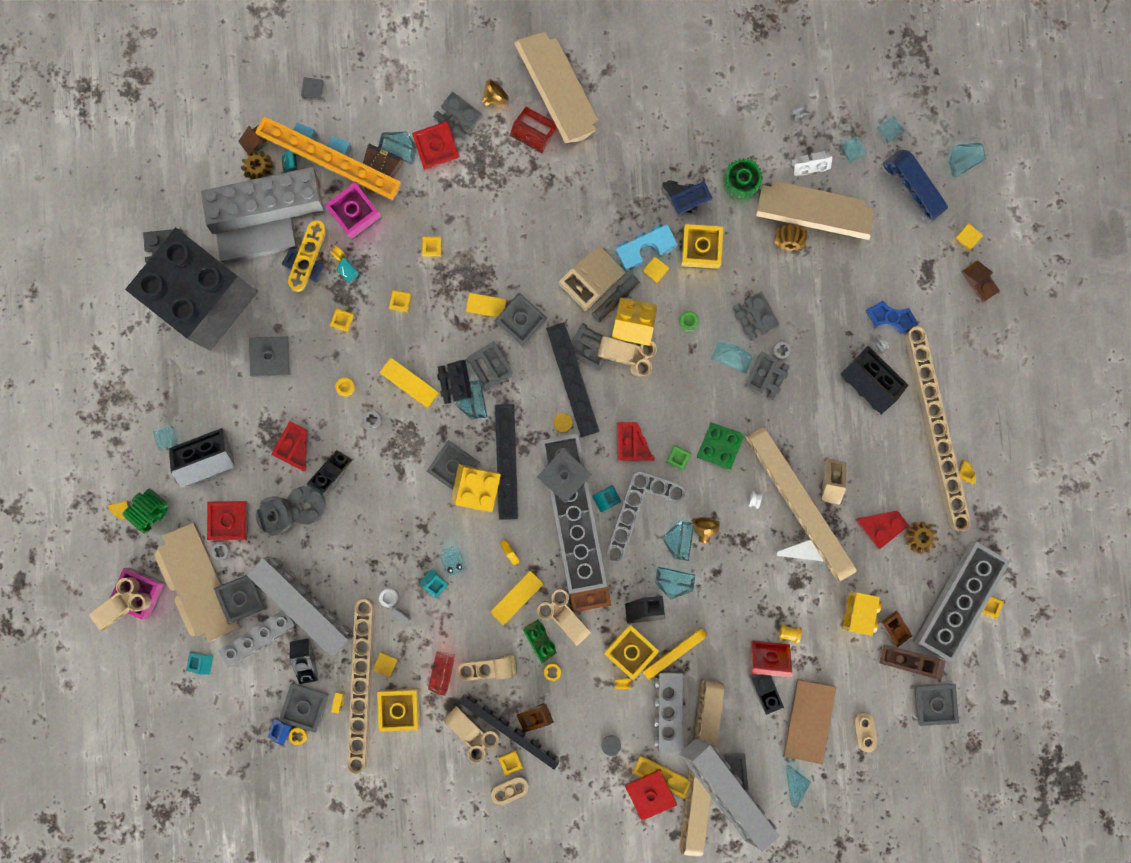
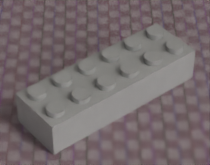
M313 167L201 191L206 226L212 234L324 211L319 181Z
M970 542L914 642L945 661L954 663L1011 561L978 542Z
M271 557L262 558L247 576L331 657L338 654L353 638L350 634L352 631L345 624L341 626L336 621L338 619L337 616L331 611L327 612L323 608L324 604L318 598H312L309 595L310 590L303 584L299 585L295 581L296 577L290 571H284L281 568L282 563L275 557L273 559Z
M693 740L679 753V756L745 842L763 852L779 837L775 831L777 827L770 819L767 820L765 818V811L758 804L755 805L752 801L754 799L753 795L747 789L744 790L742 788L740 778L729 771L731 769L730 765L724 759H720L717 748L713 744L709 745L706 741Z

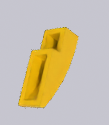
M391 357L379 372L427 408H429L439 392Z

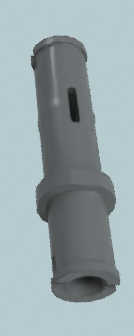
M631 274L621 285L616 287V290L592 313V316L598 322H601L619 303L620 297L627 298L629 296L628 293L640 283L638 278Z

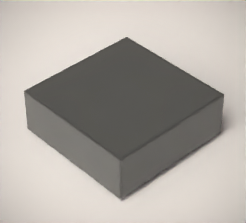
M304 77L301 96L303 98L321 100L323 80Z

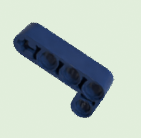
M898 150L883 162V166L889 174L900 178L929 220L934 221L948 209L945 200L910 151Z

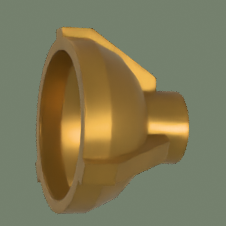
M491 79L486 81L484 97L482 98L486 106L490 107L492 104H501L508 100V95L499 84Z
M707 517L694 518L692 526L699 536L698 540L702 543H709L710 537L718 532L720 522Z

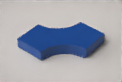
M881 301L866 310L874 327L889 325L902 334L918 325L910 308L896 310L889 307L884 301Z

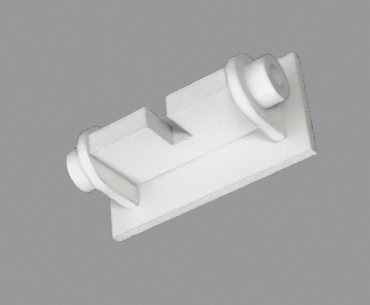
M822 151L811 154L812 160H809L808 155L794 157L791 160L792 167H794V176L831 169L832 156H830L829 152Z

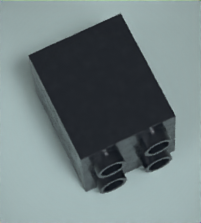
M176 227L125 289L185 338L209 351L214 348L258 293V291Z

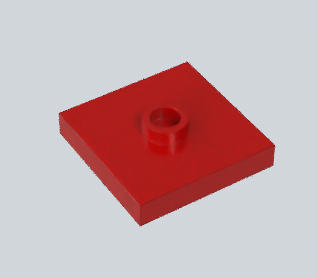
M448 121L412 133L424 170L460 158Z
M247 501L207 502V540H247Z
M751 641L752 674L791 677L790 644Z
M661 769L625 784V788L642 821L677 806V802Z

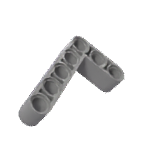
M637 472L633 475L607 548L606 555L610 561L619 562L623 559L645 493L678 502L686 496L685 488L682 485L645 472ZM642 475L646 481L643 486H638L635 483L636 476ZM657 481L661 482L664 486L661 492H656L653 489V484ZM674 488H679L682 492L681 497L678 499L674 498L671 494ZM635 493L639 496L637 504L629 502L630 494ZM626 511L633 514V520L629 523L625 522L622 518L623 513ZM618 530H624L627 533L625 540L620 541L616 538ZM618 548L621 554L618 559L611 558V549Z

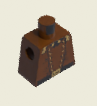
M368 144L363 164L392 178L395 177L404 163L401 157L372 144ZM364 187L367 191L374 193V191Z

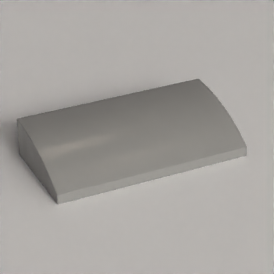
M292 218L216 233L220 261L223 264L283 252L290 248H298Z

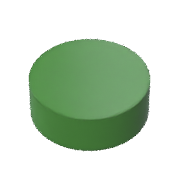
M691 311L684 312L679 319L681 328L686 331L694 330L699 323L698 316Z

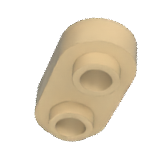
M858 713L854 718L857 745L864 752H872L878 744L874 719L868 713ZM863 720L868 721L867 726H862ZM867 739L871 740V744L869 746L865 745V741Z
M518 776L495 786L491 793L492 801L497 805H505L525 796L529 789L528 781L524 777ZM521 783L523 788L519 790L515 785ZM503 791L505 796L499 797L498 792Z

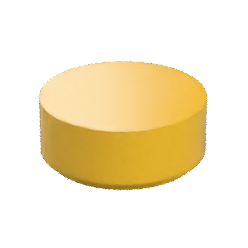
M342 377L337 380L335 389L341 396H350L355 391V383L348 377Z
M565 413L558 414L553 421L554 428L561 433L568 432L572 427L571 417Z

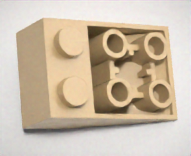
M599 246L574 266L559 281V286L586 312L626 272Z

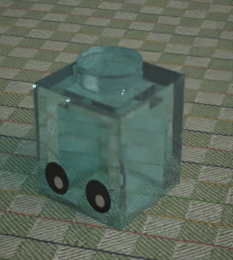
M451 546L442 550L443 554L439 556L447 577L467 570L459 548L454 549Z

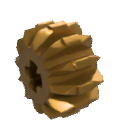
M253 150L252 156L246 153L248 159H242L245 165L241 166V170L245 171L243 175L246 178L249 177V180L268 177L267 173L273 174L270 168L274 164L270 162L271 157L269 155L265 156L264 151L258 154L256 150Z
M784 224L778 227L775 234V244L778 248L785 251L790 250L791 252L792 250L799 251L804 249L808 239L807 231L804 227H799L798 224Z
M921 521L920 525L914 522L913 528H907L911 534H905L904 537L910 538L906 545H912L911 551L917 550L918 554H922L923 550L926 553H930L929 547L936 548L933 541H938L939 538L933 537L937 530L930 531L933 526L932 524L926 526L925 521ZM918 535L925 536V540L918 539Z

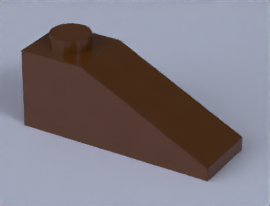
M888 645L883 646L880 664L941 680L946 663L942 659Z

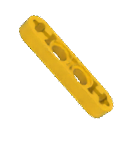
M315 220L308 225L290 272L288 285L295 292H300L306 287L325 237L326 229L321 221ZM317 226H319L320 230H322L321 232L318 231L316 233L315 237L316 239H319L318 241L313 239V228H317ZM310 242L316 245L315 250L312 252L305 250L306 244ZM302 260L308 261V268L300 269L298 267L299 262ZM296 271H298L299 273H301V276H300V279H299V280H300V282H301L302 284H301V285L298 284V285L295 287V285H294V283H293L292 281H293V280L296 281V280L298 279V276H299V275H298V273H295Z
M703 627L699 628L646 667L642 673L647 680L651 679L708 636L707 632Z

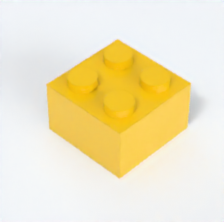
M685 224L683 228L681 266L719 269L722 258L723 227Z
M620 297L612 338L650 346L657 305Z
M459 464L450 501L457 506L492 512L501 474L493 470Z
M849 591L842 629L873 636V632H876L878 627L876 616L877 613H880L882 602L879 601L880 597Z
M629 623L604 651V654L634 680L658 654L659 650Z
M419 688L386 689L377 692L379 732L408 731L420 728Z

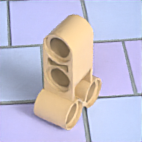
M602 337L597 356L629 365L634 376H647L652 371V364L648 358L656 354L657 347L653 341H650V346L647 345L649 352L645 354L643 352L644 344L637 343L633 345L613 338ZM640 363L644 365V371L642 373L638 370V365Z
M127 577L120 579L116 584L117 593L89 614L100 631L111 626L130 610L137 612L149 608L151 598L146 593H138L140 585L136 578ZM127 581L131 584L130 591L125 589ZM138 597H140L143 601L141 607H139L136 604V600Z
M558 588L552 593L551 603L543 601L538 605L537 614L544 620L552 618L575 645L578 646L591 632L568 607L569 595L567 591ZM558 592H562L566 596L565 600L561 603L557 602L554 598ZM548 605L551 608V613L546 616L542 615L540 608Z
M515 655L465 662L458 667L457 675L463 681L511 678L517 675ZM484 664L490 667L489 674L483 671ZM465 666L470 667V669H471V675H470V676H468V675L465 674V672H464Z
M456 706L443 719L447 726L470 747L468 758L473 763L482 762L487 754L486 748L493 749L500 741L498 731L489 729L485 732L459 706ZM493 734L496 737V742L489 744L486 741V735ZM473 749H480L482 757H474L472 754Z

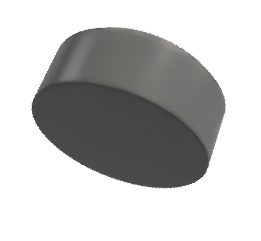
M607 736L602 741V750L606 755L615 756L619 753L621 743L617 737Z

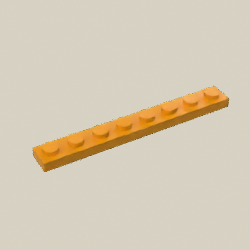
M263 116L255 132L256 135L391 200H394L401 186L400 181Z

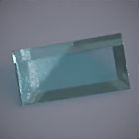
M407 131L383 132L381 134L379 148L401 157L405 162L413 164L417 146Z
M982 143L953 146L949 159L953 178L958 177L986 160Z
M718 341L711 359L746 374L753 355L739 346Z
M470 381L473 398L457 401L455 405L471 420L488 418L481 381Z
M678 521L662 539L673 559L689 561L693 526L691 522Z
M663 567L657 568L655 583L670 600L693 591L694 574Z
M786 765L791 805L794 808H798L811 781L790 765Z

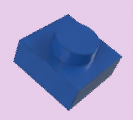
M274 719L268 738L277 744L284 745L291 726L280 722L279 719Z

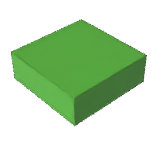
M674 445L666 463L683 471L692 453Z

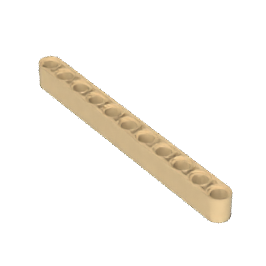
M915 326L906 332L905 342L948 524L953 531H966L970 528L971 520L927 335L922 327ZM912 332H917V333H918V335H919V340H918V341H916V340H914V339L912 338V336H911ZM917 350L923 352V359L917 358ZM921 369L927 370V378L921 376ZM926 387L932 390L931 397L925 394ZM930 406L936 408V415H932L929 412ZM935 424L941 427L940 434L934 432ZM940 443H943L946 447L944 453H941L938 449ZM945 461L950 465L948 472L943 469ZM949 480L954 482V489L952 491L947 487ZM954 499H956L959 502V506L957 509H954L952 507V501ZM958 518L963 520L961 528H958L956 525Z

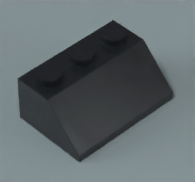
M869 346L865 347L840 374L881 415L900 398L909 386Z
M223 428L169 448L170 470L180 488L235 467L233 453Z

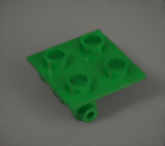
M711 422L697 458L731 470L745 434Z
M539 619L522 629L541 664L557 653L553 641L547 636L546 629Z

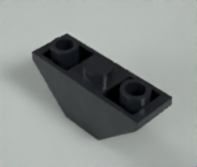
M336 450L306 485L321 495L328 496L339 483L351 464L352 459Z

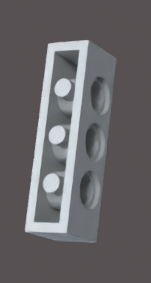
M282 610L218 652L227 667L234 666L298 624Z
M659 672L658 676H655V688H658V696L654 698V706L658 708V715L654 716V727H658V735H654V747H658L659 752L680 753L683 741V673ZM665 688H673L674 693L671 697L663 695ZM666 707H672L674 710L673 714L669 717L663 715V710ZM669 726L673 728V734L671 736H665L663 734V730L665 727Z

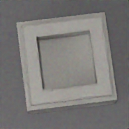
M398 607L394 608L390 613L404 625H407L411 620V617Z

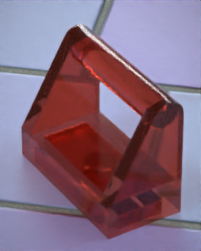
M526 106L513 123L510 136L543 153L556 132L557 126L554 121ZM527 115L551 128L546 135L524 123L525 116Z
M436 651L428 690L443 696L447 694L456 657L455 654Z

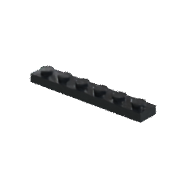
M565 322L547 327L546 330L580 436L584 437L600 432Z
M514 404L495 405L497 472L501 474L498 485L499 520L518 519Z
M463 694L459 700L460 704L554 770L556 769L559 760H557L558 756L554 752L543 750L541 743L535 739L529 740L526 738L524 731L518 727L514 729L509 726L510 722L506 718L495 716L493 709L487 705L483 707L478 704V699L473 695L468 694L467 696Z

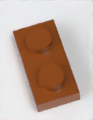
M608 586L570 594L573 612L611 606Z

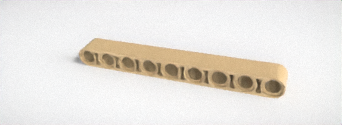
M761 427L747 435L746 439L835 579L841 582L854 574L856 568L767 430Z
M367 598L357 601L354 611L347 767L352 774H360L366 768L368 762L375 606L373 601ZM362 602H366L369 605L367 613L362 612L360 609ZM361 622L368 624L367 632L360 630L359 625ZM360 641L367 643L368 648L364 652L358 647ZM359 661L366 663L367 668L365 671L358 669L357 664ZM357 681L365 682V690L357 688ZM357 700L364 702L365 708L363 710L357 709ZM356 720H361L364 723L363 729L355 727ZM354 740L362 741L363 748H355ZM353 760H360L362 768H355Z
M707 680L701 682L693 740L706 741L709 745L713 744L716 748L724 697V684L722 682ZM689 769L688 782H690V787L687 789L679 848L681 855L702 856L705 847L711 796Z

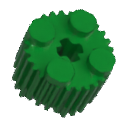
M739 158L738 161L735 160L728 165L723 176V187L727 193H730L729 196L733 195V198L737 197V200L739 198L747 200L757 193L763 181L762 172H760L761 168H758L757 161L753 162V159L743 158L741 160ZM742 176L746 177L745 181H741L739 178Z
M149 488L143 494L139 492L133 497V504L125 509L122 516L145 534L153 529L150 527L151 525L155 524L158 520L161 521L167 515L168 510L166 507H168V504L155 491Z

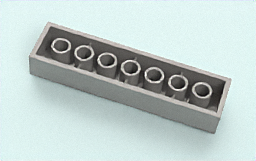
M579 434L540 441L545 467L564 448L585 468ZM588 481L566 503L550 490L569 594L607 587Z

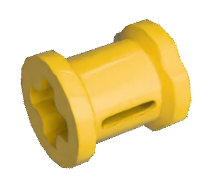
M782 623L779 631V640L785 639L799 644L802 628L788 627Z

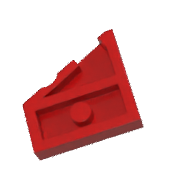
M289 421L271 455L304 472L306 470L307 430Z
M617 422V461H655L654 455L651 454L647 446L648 443L645 437L641 434L638 423Z
M898 511L857 518L855 520L877 549H881L909 527V524Z

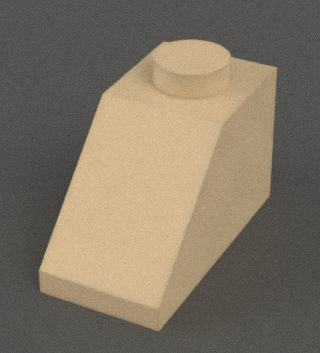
M827 459L821 487V501L840 505L846 490V462Z

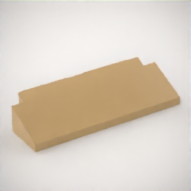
M542 32L517 40L514 44L564 142L583 141L594 133L596 129L593 124L598 121L597 115L557 38L549 40L546 32Z
M772 180L771 187L765 185L761 187L756 216L869 240L874 208L865 207L864 199Z
M195 523L162 535L165 545L158 547L154 556L168 588L171 591L176 590L178 594L174 602L189 635H196L198 637L205 634L208 642H211L240 629L241 626L238 621L229 625L214 591V588L221 586L222 583Z

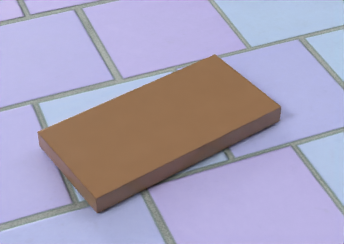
M797 679L784 757L823 764L836 693L835 686Z

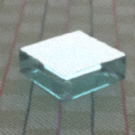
M895 116L877 127L887 143L904 133Z
M858 136L840 146L849 163L867 153Z
M173 426L153 431L158 450L178 445Z

